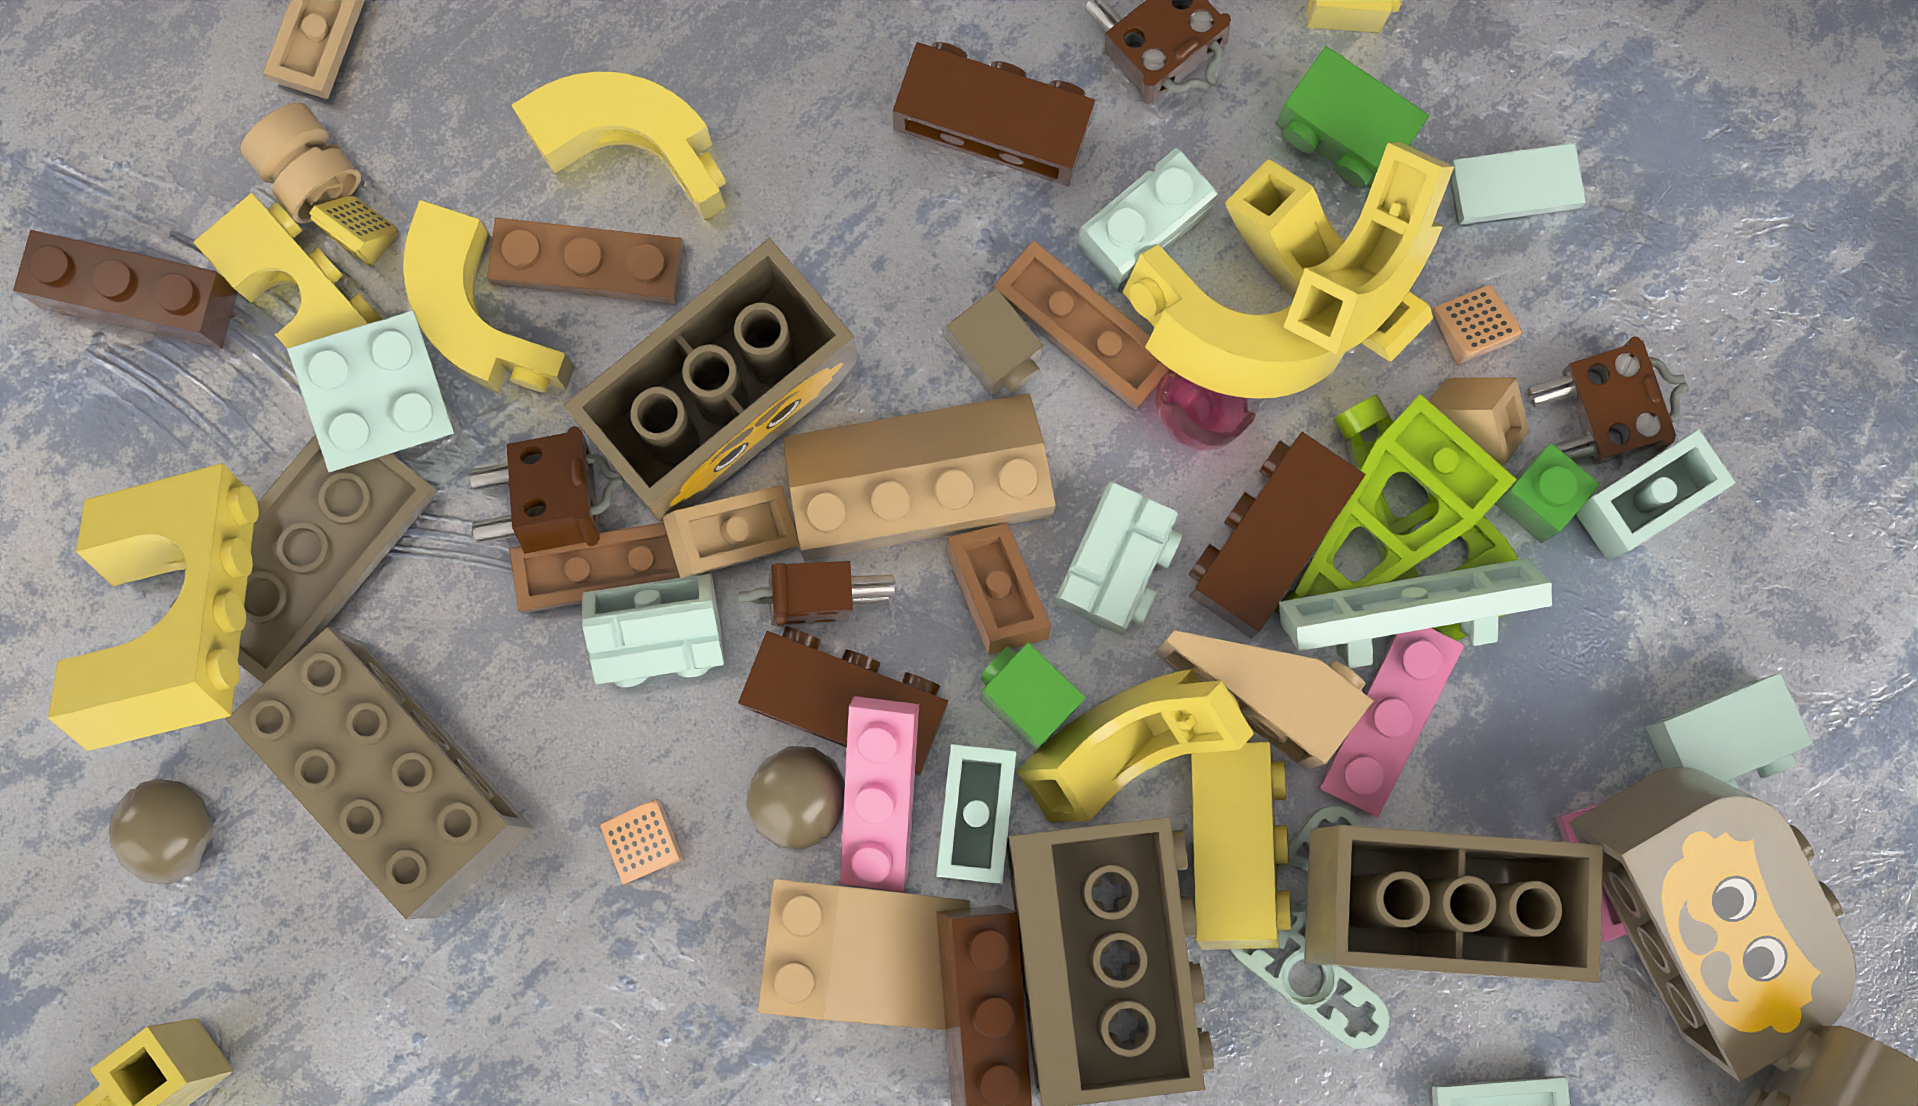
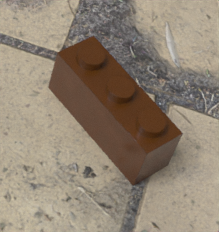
M916 42L892 110L893 130L1069 187L1092 120L1095 99L1086 97L1083 89L1069 82L1054 80L1049 85L1027 78L1024 70L1007 62L994 61L990 66L969 59L965 51L948 43L934 42L932 46Z
M30 230L13 288L14 292L41 309L219 349L223 348L238 293L221 274L214 270L35 230Z
M1304 432L1298 435L1291 446L1279 440L1259 470L1260 473L1268 477L1262 489L1255 498L1247 492L1243 493L1224 521V524L1233 529L1220 550L1209 543L1188 574L1198 581L1189 597L1251 639L1262 630L1366 475Z
M785 626L782 636L766 631L738 701L742 708L847 748L849 705L854 696L919 704L915 775L921 776L948 707L949 700L937 696L941 687L939 684L905 672L901 682L877 673L881 665L879 661L845 649L842 659L818 650L821 639L792 627Z
M1001 905L936 911L951 1106H1032L1017 912Z

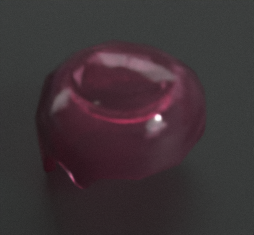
M1171 369L1161 378L1158 384L1156 409L1159 421L1174 441L1195 451L1223 448L1239 437L1254 421L1256 416L1254 412L1248 411V398L1230 396L1209 390L1181 377Z

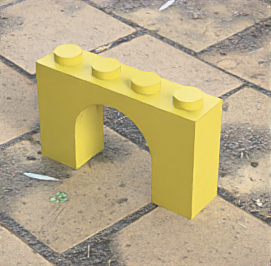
M223 463L84 500L76 552L112 586L171 571L185 570L184 583L174 605L149 631L119 646L57 661L48 719L87 751L232 715L234 690L240 679L238 655L241 630L246 625L244 604L247 578L251 574L253 567L251 556L253 527L258 519L259 508L253 491L248 486L243 485Z
M197 1018L147 1026L90 1069L100 1085L74 1106H188L231 1074L234 1069Z

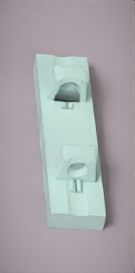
M1528 558L1282 601L1279 602L1280 624L1286 634L1290 636L1298 651L1336 645L1337 654L1342 656L1348 668H1356L1373 664L1372 638L1460 623L1461 632L1467 635L1473 646L1498 642V616L1552 606L1551 581Z

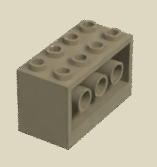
M327 627L232 712L231 716L225 719L405 919L439 918L534 830L533 826L364 642Z
M1170 817L1007 837V853L1014 911L1017 912L1021 969L1036 1095L1040 1105L1077 1106L1205 1090L1203 1073L1214 1072V1059L1209 1032H1202L1201 1027L1197 1028L1194 1005L1205 1004V989L1200 964H1193L1192 961L1189 962L1186 938L1196 936V919L1191 896H1180L1177 871L1187 870L1188 868L1183 830L1172 831ZM1104 873H1108L1111 882L1120 884L1122 889L1121 897L1114 899L1113 909L1105 911L1103 902L1093 900L1092 888L1100 885L1101 875ZM1117 940L1120 949L1129 951L1130 961L1122 965L1121 974L1113 976L1110 968L1100 965V956L1109 952L1110 942ZM1126 1009L1127 1013L1133 1018H1138L1137 1028L1131 1030L1129 1039L1121 1041L1118 1035L1109 1032L1108 1029L1109 1022L1117 1020L1118 1011Z

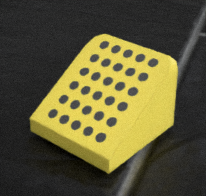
M345 196L315 205L309 212L311 215L310 219L325 235L367 266L369 264L374 266L399 232L396 226L353 196Z

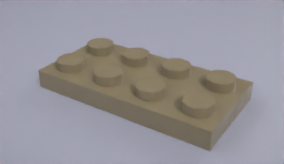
M315 434L258 501L259 515L254 523L251 544L253 567L251 574L247 578L244 604L246 625L241 630L238 664L261 683L265 684L325 629L439 491L392 453L328 472Z

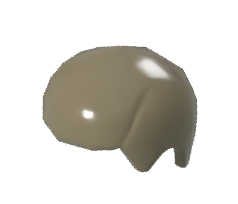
M788 746L769 756L756 770L749 784L747 794V810L757 833L777 847L802 850L818 844L822 839L828 838L836 828L844 807L845 780L835 760L814 747Z
M153 779L140 783L135 789H130L118 803L111 816L109 826L110 845L120 864L141 881L169 885L194 874L200 868L201 857L213 836L212 826L210 825L211 819L203 798L184 783Z

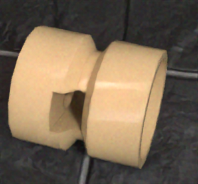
M305 103L288 104L269 113L246 134L240 148L241 154L265 183H274L272 193L296 223L312 222L309 212L315 205L351 196L361 179L360 172L337 144L327 146L329 133Z

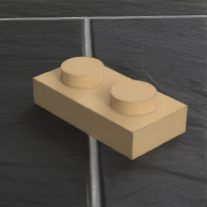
M290 0L263 74L271 82L328 100L365 0Z
M782 485L676 510L663 516V522L680 578L778 554L799 546L798 536Z

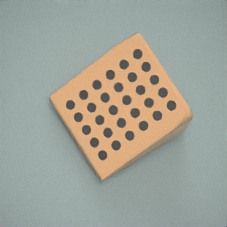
M1491 284L1435 306L1432 309L1457 365L1514 343L1523 334L1517 320Z
M652 800L600 824L623 885L684 860L661 800Z

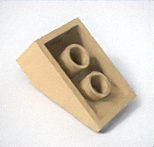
M1176 630L1162 642L1154 653L1176 671L1193 669L1200 682L1222 680L1228 691L1236 698L1240 711L1251 729L1304 770L1326 764L1374 701L1361 691L1366 685L1363 679L1350 668L1335 660L1328 666L1320 659Z
M774 879L758 1013L946 1030L936 911L969 908L970 900Z

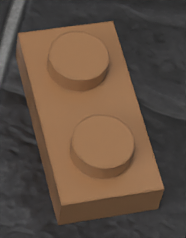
M1008 523L947 537L946 554L987 654L991 655L1002 652L1007 646L1014 649L1025 646L1028 642L1033 644L1048 640L1051 630L1050 621Z

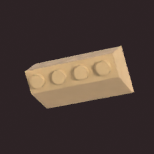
M1030 393L783 437L792 506L800 551L804 561L967 533L1003 523L1012 525L1051 518L1056 507L1044 440Z

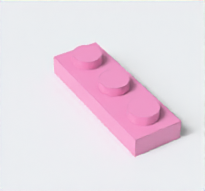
M1431 628L1394 634L1364 693L1374 701L1335 751L1318 785L1319 789L1378 818L1465 645Z
M854 696L849 705L840 884L904 893L909 879L919 704Z

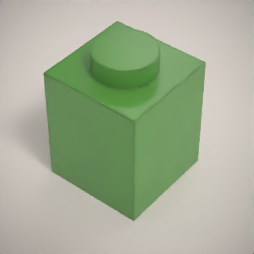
M1550 443L1531 457L1515 476L1517 480L1495 504L1542 543L1560 533L1601 484L1553 443Z

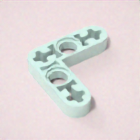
M1328 806L1313 812L1289 841V865H1277V879L1280 873L1289 867H1298L1308 875V859L1296 855V851L1303 844L1309 853L1310 830L1317 829L1321 821L1332 824L1341 819L1346 826L1363 827L1361 820L1353 811L1343 806ZM1307 899L1303 903L1291 905V930L1279 931L1280 948L1278 949H1284L1287 938L1296 945V948L1281 958L1274 976L1268 973L1265 967L1275 961V959L1265 951L1252 949L1247 954L1243 949H1227L1236 961L1344 1045L1352 1048L1366 1049L1377 1045L1385 1037L1389 1029L1390 1019L1386 1004L1377 994L1340 966L1319 965L1324 974V981L1321 989L1314 995L1303 997L1296 994L1291 988L1288 980L1289 971L1292 965L1298 960L1304 959L1305 937L1298 932L1306 922ZM1339 979L1347 985V988L1337 996L1354 1007H1361L1365 1002L1371 1007L1366 1017L1373 1023V1026L1368 1033L1356 1029L1351 1035H1348L1345 1031L1349 1023L1348 1018L1333 1006L1328 1007L1325 1017L1317 1011L1319 1006L1323 1005L1333 996Z

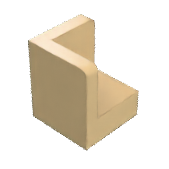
M1517 377L1448 378L1429 400L1432 405L1500 465H1506L1529 433Z

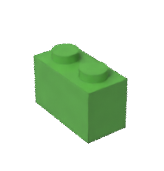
M1325 46L1283 105L1275 125L1283 129L1282 133L1285 139L1297 149L1309 154L1315 151L1335 164L1334 170L1347 183L1358 188H1365L1367 186L1371 189L1387 143L1402 142L1410 146L1430 115Z
M1029 642L1018 653L1007 646L981 673L983 676L980 680L986 686L982 689L980 701L1034 753L1086 699Z

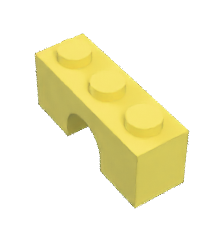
M250 193L193 241L229 284L250 303L254 302L273 286L279 284H295L299 286L301 292L299 310L296 316L275 334L286 348L383 320L359 293L349 300L341 292L335 283L344 275L318 247L308 255L294 239L303 229L278 202L267 209L253 193Z

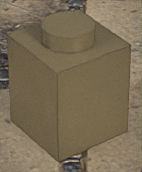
M997 287L946 325V341L992 397L1005 387L1011 394L1018 391L1040 372V368L1036 363L1041 360L1044 345Z

